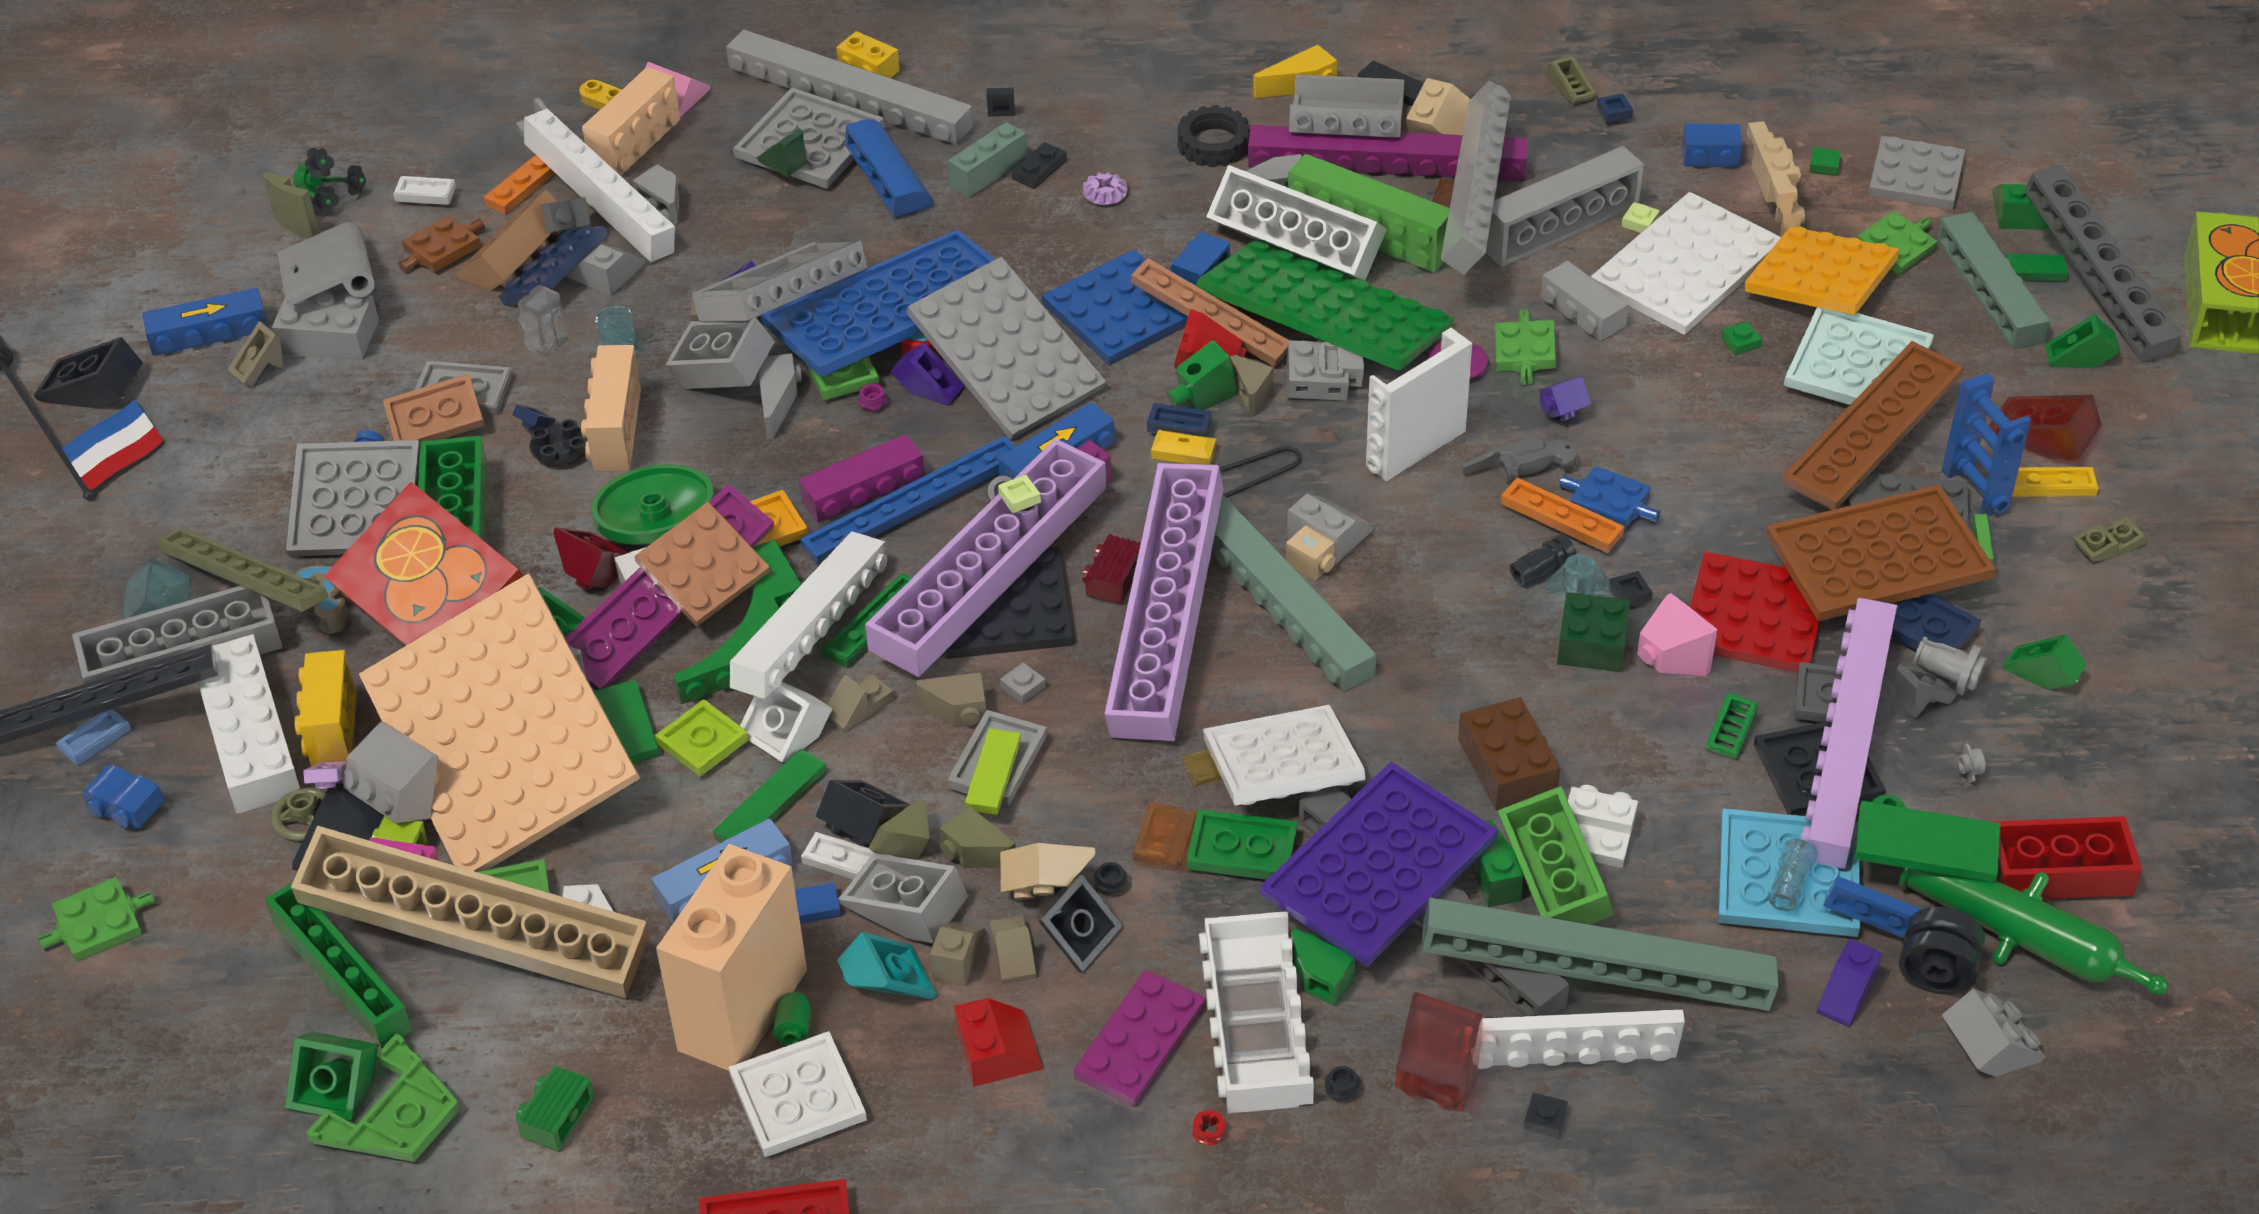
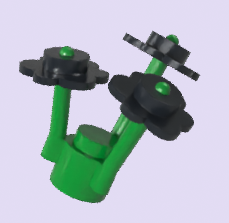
M310 148L307 151L308 159L305 160V164H298V169L293 174V184L297 188L309 191L314 214L318 216L323 213L331 214L333 207L339 203L338 195L334 194V187H325L321 185L322 182L346 183L348 185V193L351 196L361 194L366 184L365 174L359 165H350L347 169L348 176L346 177L329 176L331 173L330 169L334 167V160L331 156L327 155V151L324 148L319 150Z

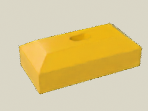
M1158 430L1151 448V459L1183 464L1211 465L1217 447V439Z

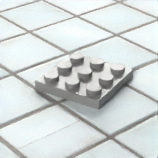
M1881 135L1868 196L1953 210L1965 149Z

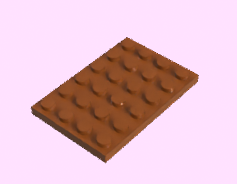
M1940 484L1768 525L1765 535L1817 621L1846 615L1849 609L1856 610L1858 597L1891 604L1995 577L1996 568Z

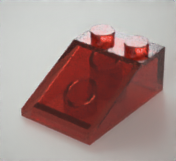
M2094 395L2009 396L2000 408L2010 421L2025 416L2031 419L2024 449L2050 459H2064L2067 461L2080 459L2102 426ZM1991 421L1988 426L1998 436L2000 428Z
M1414 992L1396 1066L1395 1088L1402 1090L1408 1095L1432 1100L1440 1106L1463 1111L1478 1076L1483 1015Z

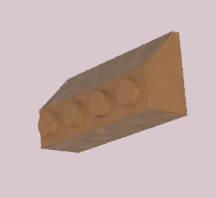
M547 189L521 207L455 275L458 279L491 291L500 284L505 287L510 280L516 278L514 271L517 268L521 271L533 260L530 256L533 252L538 254L549 244L546 238L549 235L554 237L560 232H546L541 206L542 204L558 201Z

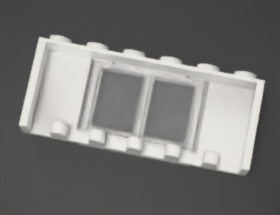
M1288 912L1205 918V933H1199L1200 954L1207 953V961H1202L1204 982L1210 981L1211 989H1206L1207 1009L1214 1010L1215 1017L1209 1018L1211 1039H1218L1219 1046L1213 1047L1215 1068H1222V1076H1217L1219 1098L1225 1097L1227 1114L1299 1107V1105L1313 1104L1314 1082L1313 1077H1310V1058L1305 1048V1025L1301 1021L1300 994L1297 995L1296 967L1293 966L1292 940L1288 936Z

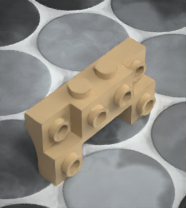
M1765 121L1748 123L1746 134L1754 147L1752 169L1766 202H1775L1777 205L1775 221L1782 222L1780 231L1782 237L1789 227H1800L1801 223L1805 221L1804 208L1799 206L1797 202L1796 184L1800 183L1801 180L1800 169L1798 166H1795L1792 150L1787 148L1784 139L1774 138L1773 133L1768 131Z

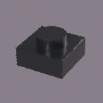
M1014 87L987 88L988 117L1015 116Z
M1639 571L1611 578L1609 581V589L1614 597L1630 600L1629 607L1649 602L1652 599V591Z
M1533 1092L1523 1129L1559 1138L1567 1112L1568 1101Z

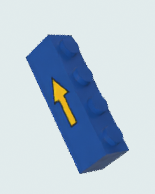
M258 288L142 312L145 333L153 356L247 336L252 333L259 321L268 327Z
M1089 402L999 457V476H1008L1014 479L1054 439L1060 440L1076 449L1089 440L1101 449L1108 448L1115 442L1114 419L1092 402Z

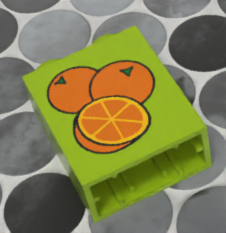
M2196 211L2184 253L2189 347L2259 354V217Z

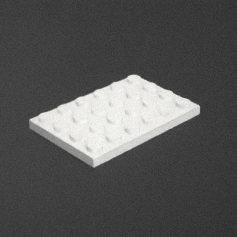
M1688 192L1596 271L1591 278L1627 303L1628 306L1685 335L1747 280L1781 237L1694 193Z

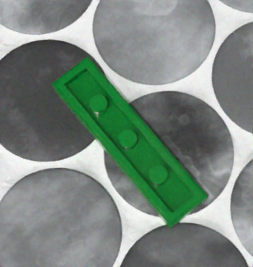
M901 573L822 648L823 656L846 669L856 662L868 650L865 624L912 578Z
M800 749L713 830L714 838L722 843L769 818L773 822L827 771L826 763Z

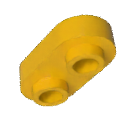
M588 80L579 89L581 101L599 110L622 90L598 80Z

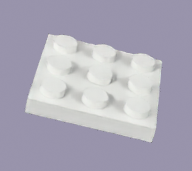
M829 1031L728 1067L730 1077L764 1157L867 1121L866 1111Z

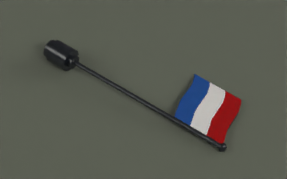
M0 335V371H4L84 492L83 498L85 500L93 499L95 496L94 492L113 477L145 460L164 444L163 439L134 399L121 411L87 429L65 447L61 448L8 368L14 359V355Z

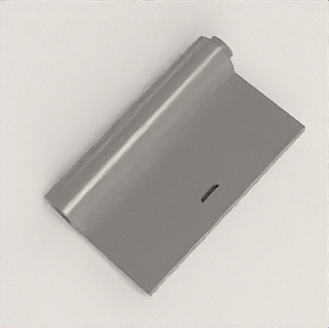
M342 223L277 252L285 300L288 307L340 283H343L348 293L354 297H365L374 289V279L361 228L354 223Z

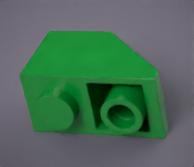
M1294 928L1291 932L1292 960L1304 993L1335 1006L1355 977V959L1338 947L1319 940L1315 935L1304 933Z

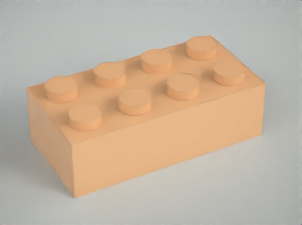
M646 67L582 126L585 144L620 176L681 120L674 76Z
M600 345L597 348L596 358L591 359L593 378L588 379L590 399H585L584 406L587 419H582L581 422L582 437L588 440L586 442V458L591 459L593 471H630L641 394L634 345Z

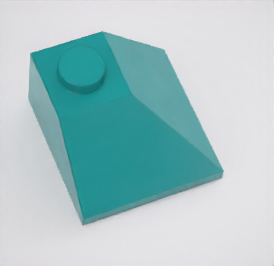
M861 932L837 959L844 973V980L854 988L932 1000L937 996L911 944Z

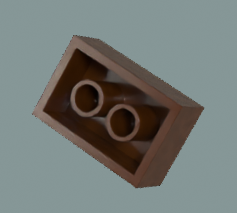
M1521 697L1460 713L1458 740L1496 811L1558 787L1560 767Z

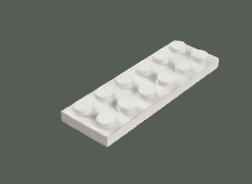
M1683 1010L1466 1019L1462 1048L1463 1067L1486 1069L1496 1065L1523 1067L1527 1064L1541 1063L1556 1066L1564 1062L1594 1064L1598 1061L1608 1060L1627 1063L1635 1059L1665 1061L1677 1056L1685 1023Z

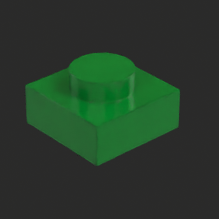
M1748 321L1723 328L1720 338L1734 355L1761 348L1762 338Z

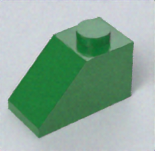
M2096 314L2091 315L2045 344L2048 361L2052 367L2095 368L2120 353L2115 332Z
M2065 634L2016 646L2002 667L2009 673L2050 690L2059 687L2069 688L2076 684L2080 678L2079 675L2087 663L2068 635Z

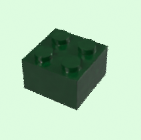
M1566 592L1557 664L1621 672L1630 600Z

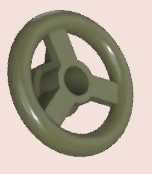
M302 788L285 795L278 801L272 811L271 821L274 830L285 839L303 841L308 830L293 831L286 828L283 824L297 821L302 824L306 823L310 827L315 816L314 810L320 800H323L326 791L318 788Z

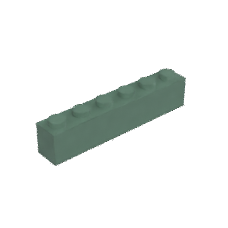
M1973 211L1941 218L1937 235L1938 243L2010 348L2015 350L2045 343L2047 331L2050 329L2048 315L2039 307L2034 295L2030 294L2022 278L2016 274L2011 267L2010 261L1999 250L1996 241L1992 240L1985 230L1984 224L1978 220Z

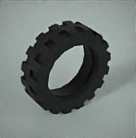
M1212 105L1210 108L1202 106L1199 107V110L1195 111L1193 109L1189 111L1188 115H1184L1180 119V123H1178L1177 140L1179 152L1182 156L1185 155L1186 160L1189 162L1194 161L1199 166L1205 164L1209 165V167H1216V165H1222L1223 167L1228 166L1230 162L1236 163L1240 161V157H1245L1247 154L1250 124H1248V119L1242 117V113L1237 110L1234 112L1232 108L1226 106L1219 108V105ZM1207 129H1221L1234 135L1229 141L1211 144L1201 142L1193 136Z

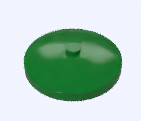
M674 464L653 465L624 473L604 485L592 501L591 512L596 529L606 538L625 544H651L713 499L715 494L710 479L697 469Z

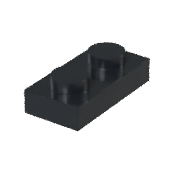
M1046 142L1042 143L1011 171L1012 180L1035 189L1067 160V152Z

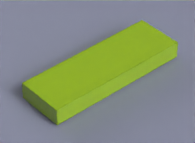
M988 729L964 802L965 809L971 806L977 812L998 815L1021 743V733Z

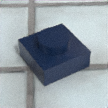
M1623 93L1597 99V108L1606 123L1632 118L1633 109Z
M516 404L512 414L522 420L521 425L530 430H534L537 427L546 428L554 425L556 420L534 407Z

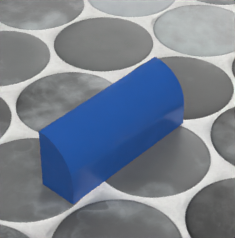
M867 119L846 125V148L893 217L934 206L933 198L881 123L876 120Z

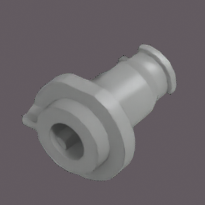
M1924 636L1918 646L1912 666L1924 667L1930 673L1957 683L1956 694L1963 696L1966 689L1974 691L1987 660L1986 657L1980 656L1982 647L1973 645L1970 653L1943 643L1931 642Z

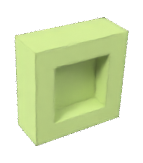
M1633 202L1622 218L1621 227L1642 233L1659 218L1660 210Z
M1027 475L998 485L999 495L1012 513L1041 503L1040 493Z

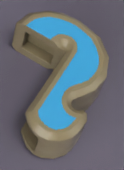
M314 565L302 568L294 573V575L325 587L328 598L315 605L314 613L320 617L319 629L330 634L342 631L347 627L350 620L347 609L349 601L324 577L332 566Z

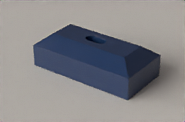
M1153 403L1147 421V432L1157 433L1158 430L1207 437L1212 421V411Z

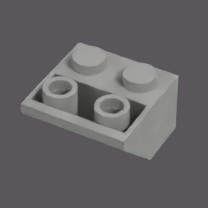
M1973 988L1942 1014L1979 1071L1998 1077L2040 1063L2046 1058L2038 1047L2041 1044L2039 1038L2032 1030L2027 1027L2025 1028L2020 1020L2022 1017L2020 1010L2009 1000L2004 1002L1992 993L1986 994Z

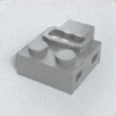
M1288 340V398L1347 401L1348 386L1362 387L1364 372L1363 356L1328 342Z

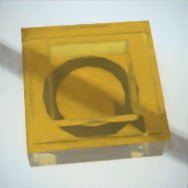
M1209 749L1182 756V765L1193 788L1222 779Z

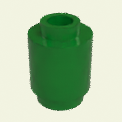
M798 992L786 993L776 1005L773 1034L779 1042L787 1046L808 1039L811 1005L805 995Z

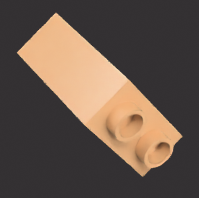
M728 844L657 946L656 950L677 1051L728 1071V1067L749 1060L775 1020L778 1001L781 1000L784 994L793 992L806 973L807 966L791 866Z

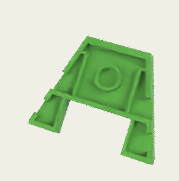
M396 1033L377 1053L376 1059L379 1065L400 1075V1077L357 1125L326 1110L306 1132L309 1142L415 1162L460 1111L456 1098L435 1074H431L423 1065L421 1058L410 1050L401 1035Z

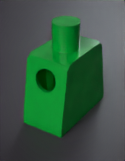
M1214 340L1209 342L1177 367L1176 374L1179 385L1168 391L1167 397L1173 406H1179L1187 401L1192 408L1201 410L1234 397L1238 393L1230 356Z

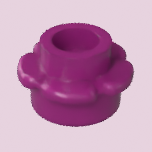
M868 384L860 390L858 403L862 408L876 411L887 402V395L884 394L883 388L880 385Z

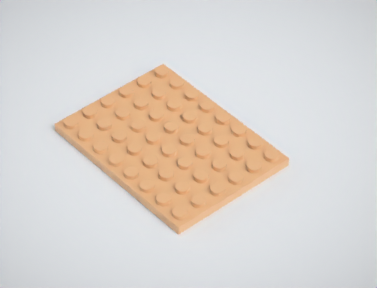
M529 573L359 673L382 722L388 723L438 755L431 820L455 866L475 872L488 870L640 779L624 746Z

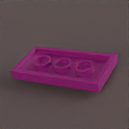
M1144 970L1073 1069L1074 1078L1136 1107L1206 1006V997Z

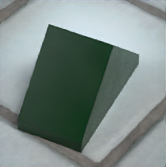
M799 128L756 157L757 160L789 177L807 163L802 130Z

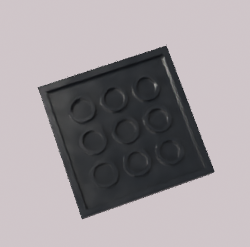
M1059 546L1047 548L946 650L947 659L1073 646V635Z

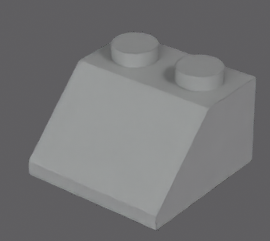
M1308 493L1288 509L1287 537L1292 538L1305 525L1335 542V564L1374 530V525L1330 500Z

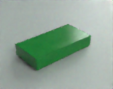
M2006 254L2005 256L2010 261L2013 270L2023 281L2067 280L2068 271L2064 255Z

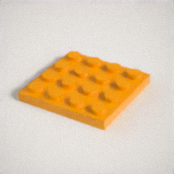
M1789 227L1745 281V292L1856 315L1898 260L1899 248L1889 247L1883 243L1864 242L1858 238L1835 236L1829 232L1806 230L1804 227Z

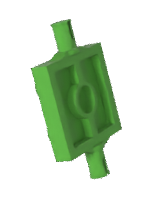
M1892 211L1857 236L1858 239L1864 242L1883 243L1889 247L1899 248L1898 260L1891 267V270L1898 275L1934 251L1938 243L1937 240L1924 232L1932 226L1930 219L1927 220V217H1923L1918 222L1911 223L1896 211Z
M1523 309L1518 311L1519 322L1495 323L1497 371L1520 372V382L1523 385H1526V377H1528V385L1532 384V371L1556 368L1554 320L1530 321L1531 313L1528 309H1525V317H1523Z
M114 877L51 903L57 917L56 926L58 929L37 937L43 950L63 941L70 948L77 962L142 935L137 923L136 911L155 904V900L150 890L130 898L123 891L118 878Z

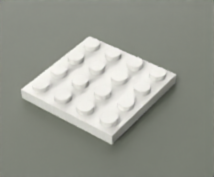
M1330 705L1203 729L1204 741L1234 805H1250L1260 800L1280 799L1291 794L1306 791L1317 792L1322 788L1337 785L1348 786L1354 782L1365 780L1364 767Z

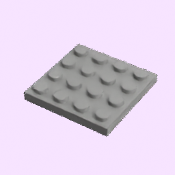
M791 87L733 148L734 157L771 169L760 163L756 157L800 128L804 136L807 163L790 176L828 189L854 160L845 146L846 125L871 119L878 121L884 127V118Z
M419 440L297 444L286 545L288 556L343 555L410 482L418 487Z

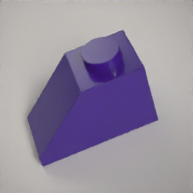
M926 343L905 353L891 370L893 376L910 394L944 405L950 404L964 386Z
M1849 939L1834 966L1816 1013L1850 1027L1877 979L1883 953Z

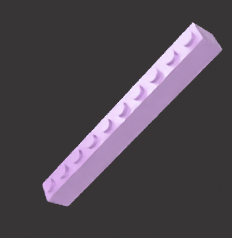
M1858 597L1856 610L1849 609L1845 628L1852 630L1851 633L1844 632L1840 651L1847 652L1846 656L1839 655L1836 674L1842 675V678L1834 679L1831 698L1837 699V702L1829 703L1826 722H1831L1832 727H1824L1821 746L1827 747V751H1819L1816 770L1822 771V775H1814L1810 795L1817 796L1816 801L1809 800L1805 820L1812 821L1811 827L1804 825L1800 846L1807 847L1804 861L1842 869L1846 867L1897 605Z

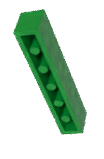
M292 883L265 898L274 926L375 1043L379 1044L381 1049L396 1033L404 1037L412 1032L408 1015L402 1002L320 909L297 902L291 889Z

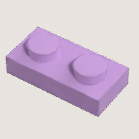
M346 761L320 762L303 770L304 783H315V788L336 787V784L343 783Z

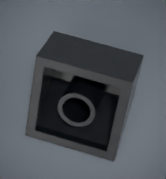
M829 780L815 817L825 821V827L829 830L842 834L846 832L853 836V842L869 847L880 826L911 804L863 780Z

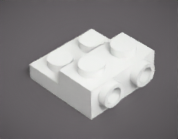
M1582 785L1580 788L1572 787L1568 803L1593 861L1623 868L1636 819L1638 801L1632 800L1624 792H1616L1613 795L1600 793L1591 785Z

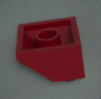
M555 527L553 531L565 574L575 578L576 585L587 590H593V587L607 588L618 578L615 557L630 553L629 551L590 531Z

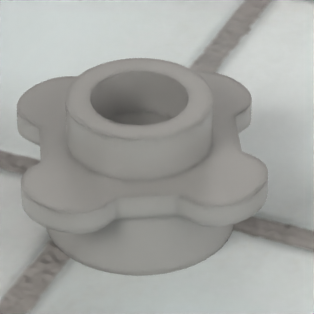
M1965 743L1962 746L1963 753L1957 757V765L1960 773L1967 775L1969 783H1974L1976 780L1975 775L1985 773V759L1979 748L1971 749L1970 745Z

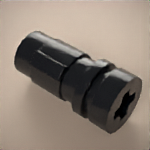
M1558 534L1551 538V540L1543 542L1541 548H1537L1511 563L1509 566L1510 573L1515 582L1523 586L1550 573L1553 569L1559 570L1576 561V549L1572 541L1565 534Z

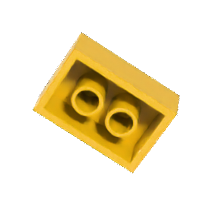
M345 650L306 653L304 667L299 668V681L302 691L297 692V706L300 716H295L297 736L302 735L301 747L303 756L309 757L311 766L320 762L347 761V756L353 751L357 691Z

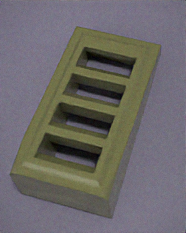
M1573 55L1549 62L1546 75L1573 105L1597 99L1598 94Z

